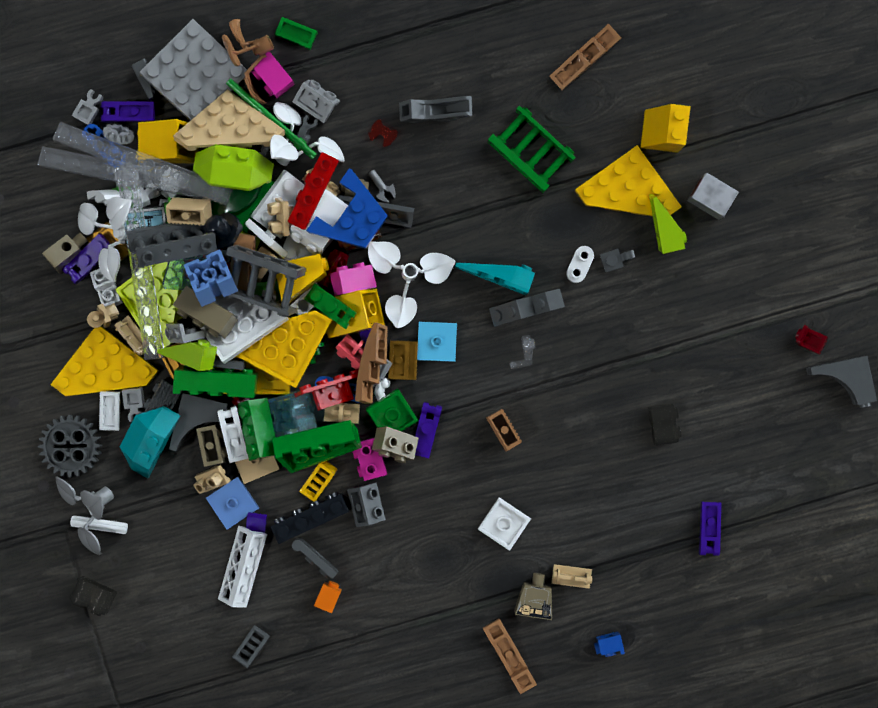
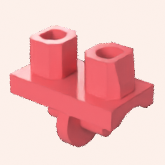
M347 334L336 346L337 355L341 358L347 357L351 361V367L357 370L360 366L364 351L362 346L365 342L361 340L357 343Z

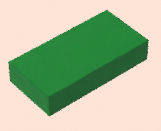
M284 17L281 18L275 32V36L311 50L318 34L316 30Z

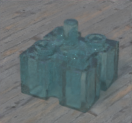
M295 393L268 399L270 413L274 416V422L272 423L275 437L317 428L313 412L314 408L309 393L296 398Z

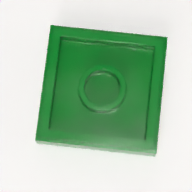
M398 388L366 408L377 428L387 426L403 431L419 421Z

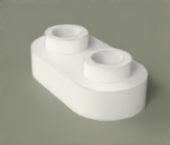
M581 246L575 251L566 272L567 278L571 282L579 283L585 278L594 259V252L590 247ZM582 252L588 254L587 259L581 257ZM575 269L580 271L579 276L573 274Z

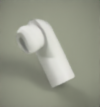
M386 377L383 380L380 379V383L375 386L374 394L377 401L386 396L384 393L385 388L390 386V380Z

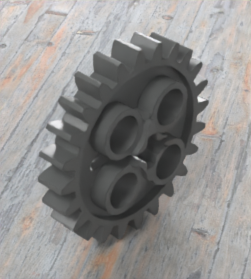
M68 415L67 420L65 416H60V422L57 419H53L54 425L47 424L49 430H42L45 437L39 438V440L43 441V444L38 446V448L43 449V452L39 453V455H45L46 457L42 463L49 462L47 469L54 467V474L60 471V476H65L67 473L68 477H73L74 473L76 476H80L81 471L87 473V467L93 468L92 461H99L95 455L102 453L97 450V447L102 446V444L97 443L101 436H95L98 429H91L93 423L86 425V418L80 421V416L78 415L73 420V416ZM59 431L63 432L64 434V440L62 442L57 439V434ZM78 431L83 433L82 441H78L76 438ZM54 444H87V447L54 448ZM78 450L82 451L84 454V458L82 460H79L76 457V453ZM58 451L64 453L62 461L57 458Z

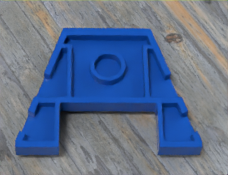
M349 168L340 181L342 186L356 194L334 227L316 216L306 231L309 234L323 236L324 238L334 239L366 249L388 215L353 170Z

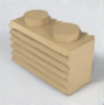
M172 198L166 205L167 222L169 224L179 223L181 225L183 223L184 225L194 224L196 226L198 224L199 226H204L206 221L212 216L211 200Z

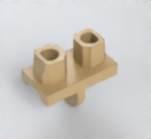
M281 197L275 198L276 202L267 204L268 214L271 216L276 215V221H269L268 230L271 233L290 236L289 226L292 224L288 222V219L293 211V206H289L288 201L282 200Z
M103 303L97 305V310L89 313L87 316L89 326L99 328L103 325L104 329L110 327L111 321L117 319L119 315L115 303L107 307Z
M341 403L325 408L324 421L343 422L351 420L353 423L359 424L360 404Z
M219 465L198 473L195 476L197 482L194 484V487L201 494L228 484L231 480L225 476L226 471Z

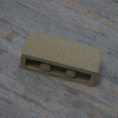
M185 286L173 304L178 310L176 312L178 315L185 319L190 317L193 319V324L201 329L203 326L208 328L207 332L216 338L221 336L226 339L238 321L234 314L214 302L201 307L194 290L188 286Z

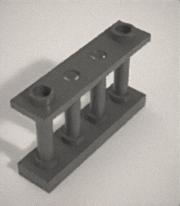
M166 223L126 231L130 252L136 251L138 267L217 251L215 233H207L205 225L199 226L197 224L195 226L194 224Z
M240 245L227 248L226 255L233 257V260H235L232 278L236 287H238L242 262H248L252 266L247 291L237 288L238 292L226 296L227 298L240 299L278 312L277 314L282 317H289L297 313L298 309L289 306L294 281L299 277L305 276V267ZM262 267L268 269L269 272L264 297L255 294L259 269ZM279 273L284 274L287 278L282 303L272 300L276 277Z

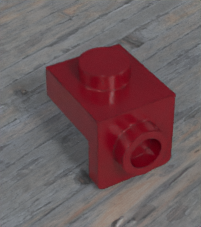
M804 325L802 329L800 328L797 331L795 339L798 346L820 355L828 337Z

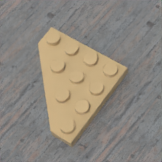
M227 89L173 136L174 140L188 151L196 150V148L210 147L215 144L239 148H251L252 145L270 147L272 136H284L285 130Z

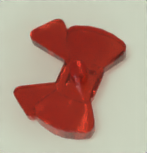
M380 119L374 122L371 128L372 132L368 133L371 141L379 134L384 137V147L391 145L398 134L397 130H390L383 126Z

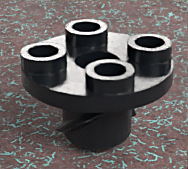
M232 213L214 215L205 223V231L207 233H215L217 250L227 251L228 247L233 246L239 233L243 230V225L238 217Z

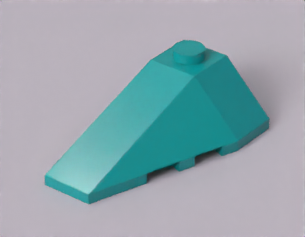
M456 263L455 265L457 269L523 295L528 294L535 275L531 267L523 264L521 267L474 263Z

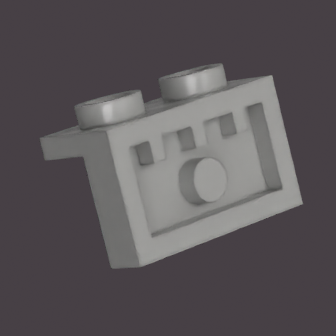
M307 80L302 83L292 102L322 123H325L340 100L331 91H325L321 88L318 82Z
M183 323L166 324L165 335L170 343H187L205 338L204 330H196V327L184 328Z

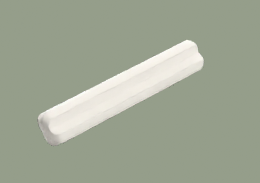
M74 515L71 518L70 524L72 527L83 528L90 518ZM94 519L88 529L126 534L128 524Z

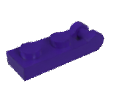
M101 102V108L103 109L101 122L155 121V102ZM111 109H115V115H111Z
M98 234L70 263L63 267L62 271L66 275H70L71 281L74 284L79 283L99 263L100 251L103 248L108 249L109 241L102 234ZM77 266L81 269L79 273L75 271Z
M427 402L423 403L415 437L419 438L415 455L425 458L430 457L442 406L437 405L434 407ZM426 414H434L433 420L426 418Z
M701 501L699 555L713 554V556H719L721 502ZM707 541H713V546H707Z

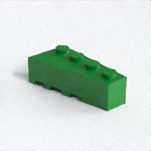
M181 365L174 370L173 394H180L181 390H186L190 395L207 392L210 396H222L223 393H227L228 397L254 398L257 393L258 372H253L254 369L244 368L240 371L213 367V370L198 371L189 366Z
M351 420L272 438L275 458L290 473L362 448L358 429Z

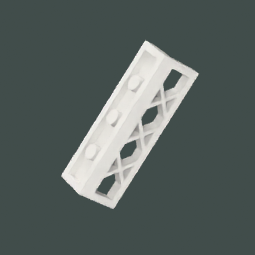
M238 526L218 597L220 601L231 607H247L267 537L266 533L251 531L243 526ZM243 533L247 534L245 543L242 541ZM238 552H240L241 555L239 562L237 560ZM233 570H235V574H236L234 580H233V578H232V572H233ZM228 589H230V597H229V598L226 597V594H227V590H228Z

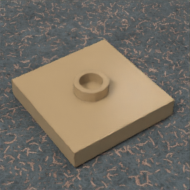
M275 456L251 461L248 458L235 462L244 484L280 469Z

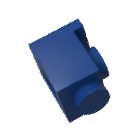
M618 631L596 637L597 642L594 643L596 654L605 655V657L614 656L618 651L621 655L625 654L621 635Z

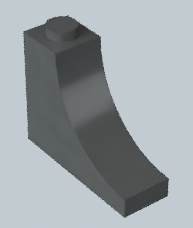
M859 356L806 368L807 375H824L839 382L848 392L853 405H859L860 408L872 406L871 402L877 401L868 356Z
M182 393L178 414L181 416L173 430L169 450L179 451L186 436L199 425L207 422H220L217 411L222 409L223 411L230 410V404Z

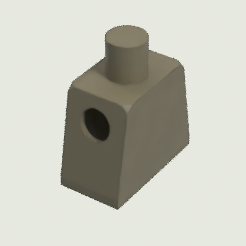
M78 233L72 239L65 235L42 254L56 271L61 274L63 273V267L81 252L80 247L88 240L81 233Z

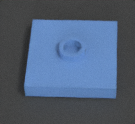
M239 476L206 497L226 529L247 517L248 512L253 513L259 509V506Z

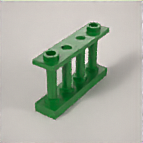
M518 106L516 113L519 116L501 135L496 137L492 134L488 138L487 143L538 190L544 193L550 186L547 184L549 182L548 179L566 159L572 163L576 158L574 156L575 153L570 147H564L532 118V113L526 107ZM525 120L533 129L515 148L510 150L505 145L507 143L506 140ZM539 133L547 142L529 161H522L519 158L521 156L520 153ZM553 146L561 155L543 174L538 175L533 171L535 169L534 166Z

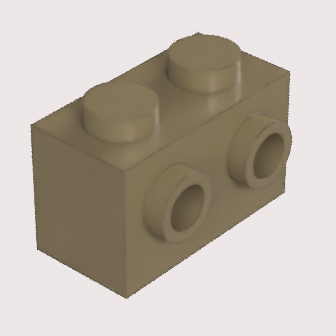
M219 424L196 429L204 467L227 462L228 454L226 446L223 447L222 439L224 438Z
M387 426L379 427L376 429L372 450L379 452V456L386 458L391 456L395 458L396 462L406 463L408 460H414L419 438Z

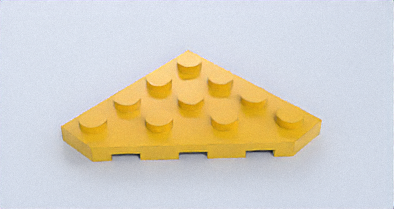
M638 145L575 189V192L585 206L652 216L649 199L651 194L659 199L670 215L682 207Z
M316 310L288 318V321L241 352L237 357L297 388L332 322L331 318Z
M101 326L91 331L50 385L64 396L148 386L159 370L137 353L134 354L131 348Z

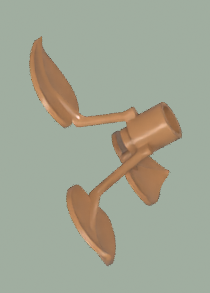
M240 19L231 20L229 22L231 31L243 49L235 51L227 35H222L224 46L235 66H240L241 64L237 57L239 54L252 50L255 56H260L244 73V80L251 96L259 103L266 104L267 102L256 91L249 74L263 58L267 57L265 53L274 49L273 43L268 35L245 42L240 28Z

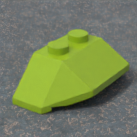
M215 144L196 153L193 172L198 174L210 186L251 191L265 183L271 182L274 164L256 150Z

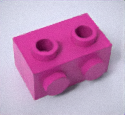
M269 51L265 53L267 57L263 58L254 67L252 74L258 81L262 79L266 84L264 89L270 96L274 94L276 98H279L295 84Z
M364 262L353 264L351 269H348V266L337 267L336 272L330 273L334 296L377 287L372 265L365 266Z
M374 438L360 441L362 448L353 451L354 458H358L360 466H357L360 478L363 477L364 481L387 475L383 457L378 455L379 452L372 450Z

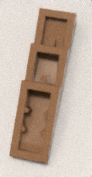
M607 24L595 37H592L550 75L551 79L561 90L565 89L622 38L610 24Z
M373 323L358 371L355 401L364 404H372L373 384L380 383V365L387 364L388 327L380 323Z

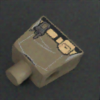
M533 573L532 583H523L515 606V615L552 620V590L550 586L543 585L545 574Z

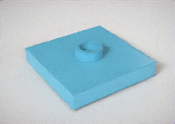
M419 322L417 360L455 362L457 323Z

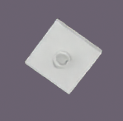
M251 219L245 222V225L279 256L285 258L289 254L274 240L276 236L268 229L266 231L262 230Z
M498 497L478 527V530L510 551L531 518Z

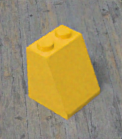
M668 104L646 109L644 112L640 148L678 153L686 145L691 106Z
M179 119L138 122V161L145 163H194L199 148L188 151L177 143L173 136L188 122Z
M321 254L287 261L306 268L305 276L299 277L294 281L290 303L327 276L326 271H329L328 261ZM279 273L276 278L282 301L287 278L284 274Z
M377 289L358 290L336 296L338 300L357 312L354 318L350 319L347 329L332 320L326 334L328 338H334L369 330L372 328L373 323L385 325ZM343 311L339 317L342 318L346 312Z

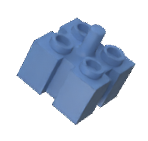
M221 250L206 255L207 259L201 262L199 259L184 264L201 307L216 301L215 297H220L221 295L226 297L238 292Z

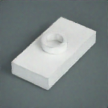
M100 391L99 430H120V392Z

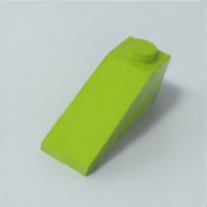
M653 194L649 195L659 251L665 254L685 249L684 243L687 242L685 232H682V229L659 199Z
M199 339L198 342L158 349L157 353L195 370L205 371L213 370L217 347L211 345L207 340Z

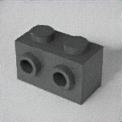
M377 482L347 490L356 527L369 526L386 520Z

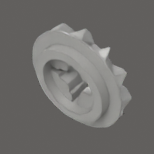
M109 124L103 129L104 137L115 144H129L134 140L133 131L129 130L128 127Z

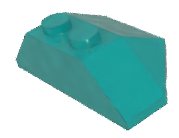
M165 406L135 415L120 445V449L133 471L147 479L150 477L181 415Z

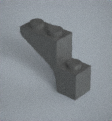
M472 96L435 100L409 99L399 102L400 122L422 123L429 120L450 122L472 116Z
M560 289L498 305L489 308L493 325L496 327L565 307Z

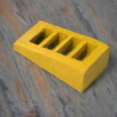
M328 461L319 463L299 492L313 502L316 501L338 469ZM316 473L324 477L326 480H322L320 477L316 475ZM312 479H313L315 482H317L318 484H320L321 487H319V486H317L316 484H314L313 482H311ZM307 486L313 488L317 493L315 494L310 491Z

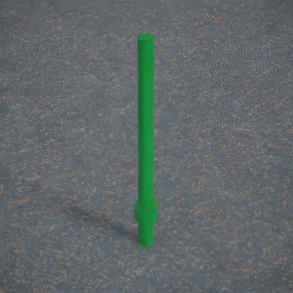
M230 78L226 82L250 106L283 128L285 136L294 143L293 146L296 149L302 150L312 160L317 156V153L307 145V142L302 137H297L233 79Z

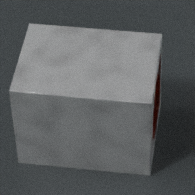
M705 173L700 178L687 201L719 220L726 215L739 192L712 175Z

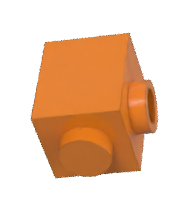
M332 581L324 582L314 606L332 613L342 591L339 588L340 585Z

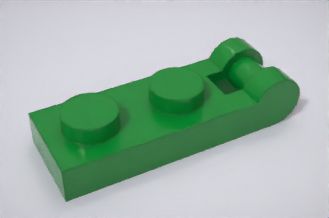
M317 284L313 285L304 300L345 329L349 326L348 322L350 319L354 318L357 312ZM343 311L346 312L342 318L339 317Z

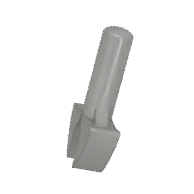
M375 170L370 171L369 176L379 189V194L376 197L382 202L389 203L384 196V191L390 192L395 199L394 185L386 186Z

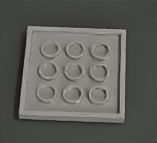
M192 19L139 73L191 121L227 89L232 92L233 90L226 82L231 78L239 85L244 80V73L247 69L242 64L235 66L227 50Z

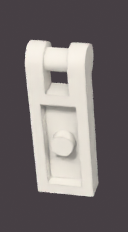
M236 406L230 407V410L223 411L222 409L217 411L229 463L248 459ZM233 417L234 422L226 423V418Z

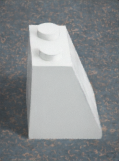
M325 189L306 230L316 216L334 227L348 205ZM291 225L290 228L291 238L295 242L303 244L312 254H322L334 240L309 234L306 230Z

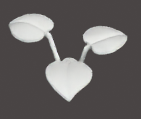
M281 102L275 103L273 106L275 116L283 123L290 124L289 130L293 131L294 125L300 126L302 124L301 116L293 107ZM273 135L270 140L271 159H276L279 164L287 166L290 161L297 160L298 156L304 153L302 150L298 152L293 144L288 143L289 139L287 137L285 139L281 135ZM319 137L318 142L309 145L310 148L317 146L320 153L324 152L338 159L339 162H344V156L340 147L330 138Z
M112 197L108 201L106 214L110 219L109 224L111 225L96 222L98 211L91 203L81 204L78 213V226L83 234H92L94 227L97 226L113 229L114 237L119 240L108 245V249L103 248L99 254V268L102 274L112 282H116L121 261L120 253L113 247L125 244V240H127L126 231L136 229L134 225H124L132 200L121 197Z
M371 241L368 246L369 261L377 272L386 274L390 272L392 267L401 269L402 277L406 280L402 297L393 295L385 304L386 315L396 328L404 327L410 323L417 312L416 301L413 298H406L410 281H413L418 273H424V277L428 282L440 284L448 278L455 264V260L447 255L429 253L420 260L422 270L413 263H408L405 266L395 265L400 260V251L396 245L390 242Z

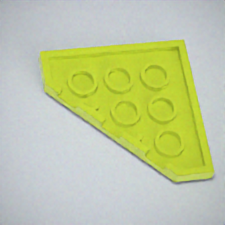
M183 259L146 266L115 289L156 353L158 349L166 348L173 344L167 339L165 329L166 324L177 323L178 314L176 312L178 310L173 304L182 290L185 264Z

